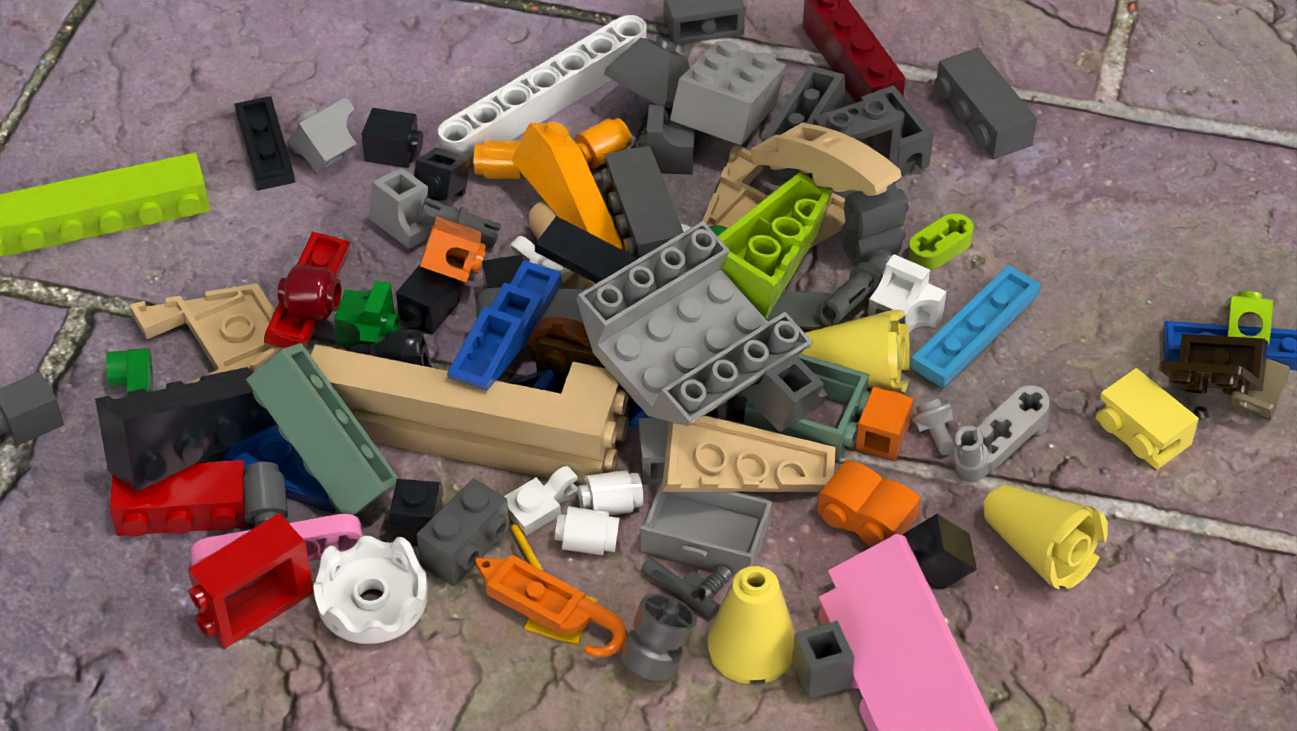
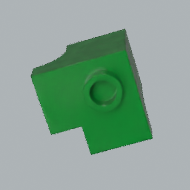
M375 281L372 289L368 291L345 289L339 309L334 317L337 346L348 348L358 344H376L391 331L399 330L400 316L394 312L391 283Z

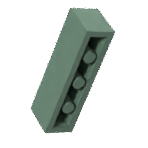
M302 343L281 349L246 379L253 389L256 401L269 411L278 424L281 436L297 450L303 459L305 469L322 485L328 494L330 504L336 511L341 514L357 516L367 511L395 488L396 480L399 479Z

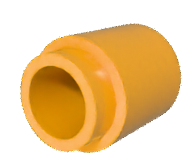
M607 118L577 134L574 141L580 147L588 167L595 169L605 163V154L626 150L632 143V137L627 125L621 119L615 118L611 120Z
M485 140L484 144H475V175H484L485 179H522L523 174L511 161L520 141Z

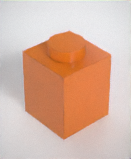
M873 386L858 423L855 450L896 461L911 424L914 398L902 395L896 391H888Z

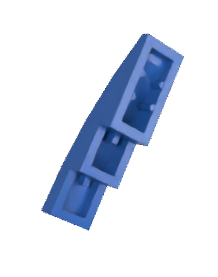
M523 260L511 283L504 282L491 307H483L447 372L448 378L488 391L526 343L536 322L540 321L562 283L561 272Z

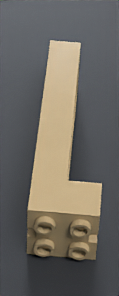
M315 345L311 353L313 360L372 442L376 444L550 479L558 469L569 466L578 477L574 484L584 485V477L587 475L615 471L618 459V449L615 448L617 442H624L627 435L629 417L623 415L627 408L629 394L613 375L603 367L572 362L561 394L495 381L488 391L448 378V371L320 345Z

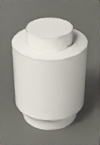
M627 470L587 475L584 477V485H579L577 488L580 508L609 512V516L632 513L634 508L643 506V488L638 473L629 474Z
M568 506L566 515L558 514L555 540L563 541L562 550L604 555V551L615 553L620 518L610 517L609 512Z

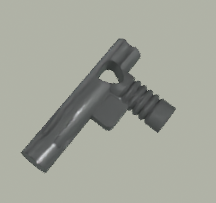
M648 558L641 568L643 574L710 620L713 619L720 609V605L712 600L713 596L732 578L731 571L724 565H719L707 579L702 578L693 571H690L682 579L653 558ZM702 597L704 600L698 601L696 598Z

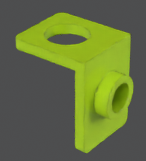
M1238 291L1237 296H1231L1225 302V309H1230L1227 336L1264 338L1268 341L1269 345L1274 300L1262 299V293L1251 291ZM1245 313L1256 314L1262 322L1261 331L1255 336H1245L1238 328V320L1241 315Z

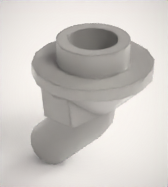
M935 399L917 406L918 415L912 417L911 420L919 433L929 430L939 452L942 455H947L955 449V445L945 426V423L953 420L952 407L950 403L942 405L940 399Z

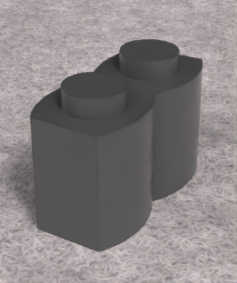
M894 183L888 185L887 190L878 195L867 196L863 194V191H856L848 194L845 198V223L842 227V246L854 266L865 262L866 257L874 250L884 249L892 254H897L901 250L902 240L906 236L903 223L906 212L909 210V203L903 190L897 189Z

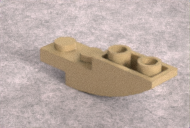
M800 123L785 133L774 135L750 149L753 164L770 166L772 170L792 168L799 169L801 173H812L815 186L830 187L835 192L855 190L863 191V194L867 196L878 195L885 192L888 185L902 177L901 170L871 147L853 137L818 125Z

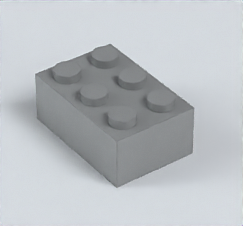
M716 41L679 78L670 121L742 145L776 106L786 64L777 62L769 54H754L742 50L734 42Z

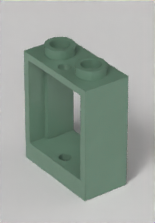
M798 354L797 357L824 383L822 388L828 393L827 397L848 404L837 429L801 418L779 432L749 400H747L745 405L744 425L836 447L835 461L839 462L845 447L852 448L855 444L858 430L857 420L862 415L871 393L867 391L869 374Z

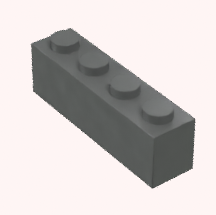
M650 145L605 154L606 170H600L603 192L608 193L612 216L616 215L620 239L625 238V251L637 258H641L683 233V228Z

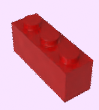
M244 460L196 463L138 492L133 491L112 474L110 513L116 535L137 537L156 533L183 534L189 531H228L236 528H248V523L244 519Z

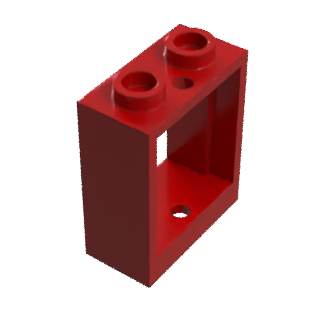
M280 513L188 568L192 588L188 589V593L199 612L194 616L195 621L207 638L214 636L224 649L314 594L305 540ZM274 568V571L224 601V598Z

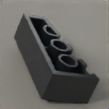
M244 367L201 376L198 382L185 384L182 381L167 383L165 389L147 392L145 389L128 391L126 397L116 399L110 396L95 398L108 471L133 491L138 492L277 425L269 411L256 401L253 389L246 381L254 371Z

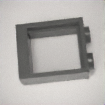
M884 94L813 117V125L836 130L856 140L874 135L873 149L897 167L902 118ZM809 173V177L811 179H813L812 173ZM826 187L844 199L848 194L856 192L855 190L835 192L832 188Z

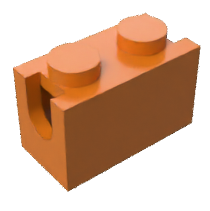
M436 216L423 252L420 267L467 283L470 272L478 274L485 255L486 245L480 243L481 232Z

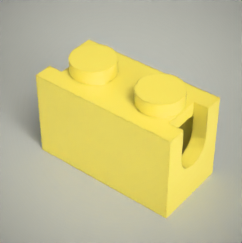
M1135 368L1101 392L1100 400L1106 406L1097 412L1095 419L1100 422L1107 432L1117 436L1131 448L1137 457L1147 461L1156 470L1192 445L1199 418L1138 368Z

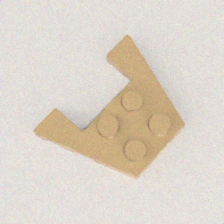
M737 144L732 147L729 162L726 167L724 166L717 191L713 193L702 220L708 227L722 225L729 228L768 197V195L749 186L764 169V165L753 164L749 150ZM833 192L822 228L810 248L842 231L843 224L845 223V199Z
M257 283L206 291V297L183 301L181 296L165 298L166 304L146 307L145 301L130 305L132 317L146 339L187 324L216 370L207 375L248 367L255 372L281 349H284L264 343L265 331L275 309ZM197 378L188 383L198 382L200 378Z

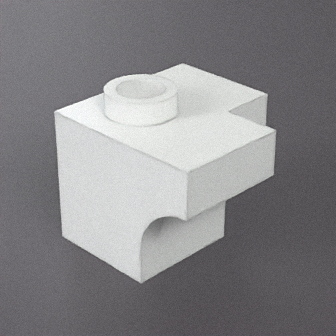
M893 254L886 264L879 286L869 299L868 316L891 310H903L905 316L899 319V323L908 324L909 332L923 326L936 329L943 319L947 291L928 283L930 269Z

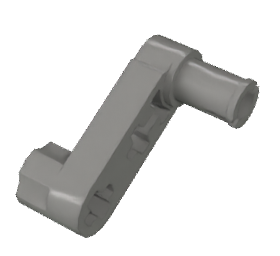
M1036 385L1022 386L979 426H965L959 429L955 436L957 447L954 451V465L957 475L965 481H979L989 472H993L1032 435L1040 436L1044 434L1049 428L1050 399L1048 393ZM997 429L1003 432L1009 429V438L1006 439L1000 436L993 442V430ZM990 444L992 448V454H990L987 446H989Z

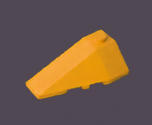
M557 122L529 123L511 158L512 163L558 217L625 251L582 151L568 135V130Z

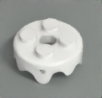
M363 536L359 538L356 545L344 552H340L335 546H329L321 556L318 576L313 587L319 616L326 627L335 635L347 641L360 644H378L405 634L420 619L427 603L428 589L425 570L423 571L418 563L411 544L402 537H397L394 542L387 543L371 536ZM369 589H378L383 592L380 598L373 601H367L360 597L363 592Z

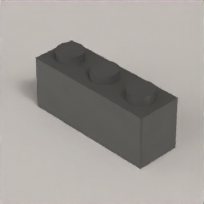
M978 47L939 61L937 78L934 82L938 96L946 100L954 110L958 121L967 126L973 134L976 143L983 147L993 160L1033 146L1037 122L1036 116Z
M809 65L762 140L765 141L774 135H781L800 123L813 125V117L845 107V75ZM764 165V172L787 179L793 178L800 172L799 169L792 168L772 170L770 166Z

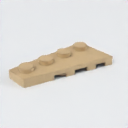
M705 415L688 426L668 421L662 492H821L834 475L836 447Z

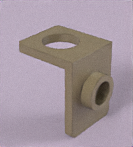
M1266 358L1263 391L1249 390L1248 395L1234 391L1231 394V406L1271 420L1288 378L1290 367Z

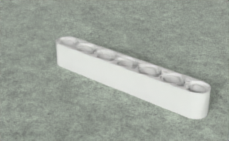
M634 15L619 17L445 120L438 128L440 149L470 157V165L474 163L475 144H484L485 140L511 141L525 133L529 123L543 122L611 81V78L604 75L606 68L640 37L646 38V22Z

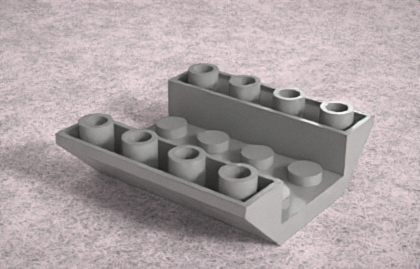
M704 221L581 292L576 298L593 354L647 416L684 426L692 424L763 378L765 372L795 354L797 356L813 343L786 312L768 322L727 277L721 268L730 250Z

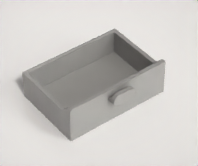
M662 479L646 522L640 529L642 553L714 571L719 565H724L731 571L734 577L740 570L755 566L771 522L772 501L737 492H662Z

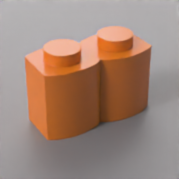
M845 460L818 494V514L831 527L855 532L865 544L873 547L895 534L903 536V533L909 530L919 516L921 497L899 482L883 479L875 471L861 463Z

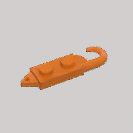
M512 554L508 559H475L476 568L486 584L488 596L560 635L562 633H576L585 628L591 621L612 633V640L605 646L594 647L586 645L584 648L586 654L594 657H608L621 650L627 636V628L624 621L616 613L586 598L584 592Z

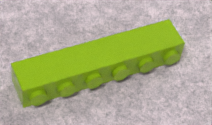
M194 152L0 194V257L210 212L206 186L197 153Z

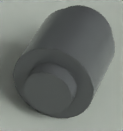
M258 462L248 465L244 469L245 476H243L245 521L257 527L278 513L286 519L288 517L285 479L284 475L279 472V466L272 462Z

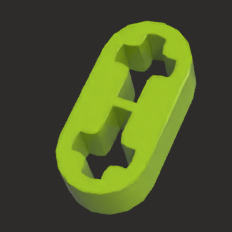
M958 213L943 216L911 237L908 260L930 270L942 266L971 246L974 231L973 222L970 218Z

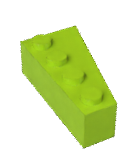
M801 172L717 236L730 250L721 270L765 319L768 318L821 230L832 195L831 190L826 187L815 186L814 180Z

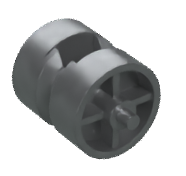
M658 593L646 595L641 600L634 617V629L628 632L620 650L621 661L630 671L643 678L654 681H665L672 678L682 658L683 645L689 642L697 624L696 614L687 604L672 596Z

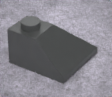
M657 36L655 41L640 37L606 68L604 75L653 103L664 105V108L672 110L679 78L690 66L687 57L675 51L677 45L661 36Z

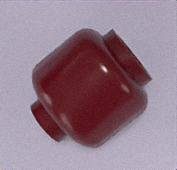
M297 265L291 268L287 278L282 277L279 281L278 300L279 302H284L286 312L293 318L325 320L332 311L336 312L339 309L342 297L341 281L335 279L334 273L327 267Z

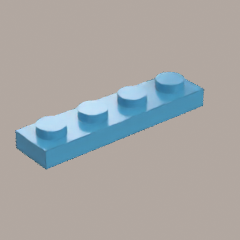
M1007 265L911 357L910 368L944 389L1039 296L1041 284Z

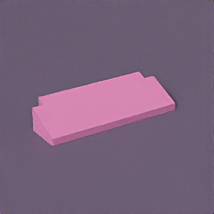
M895 534L828 570L836 588L819 596L822 604L819 610V620L821 625L838 621L854 654L851 688L859 689L863 699L860 702L859 710L868 731H998L905 536Z

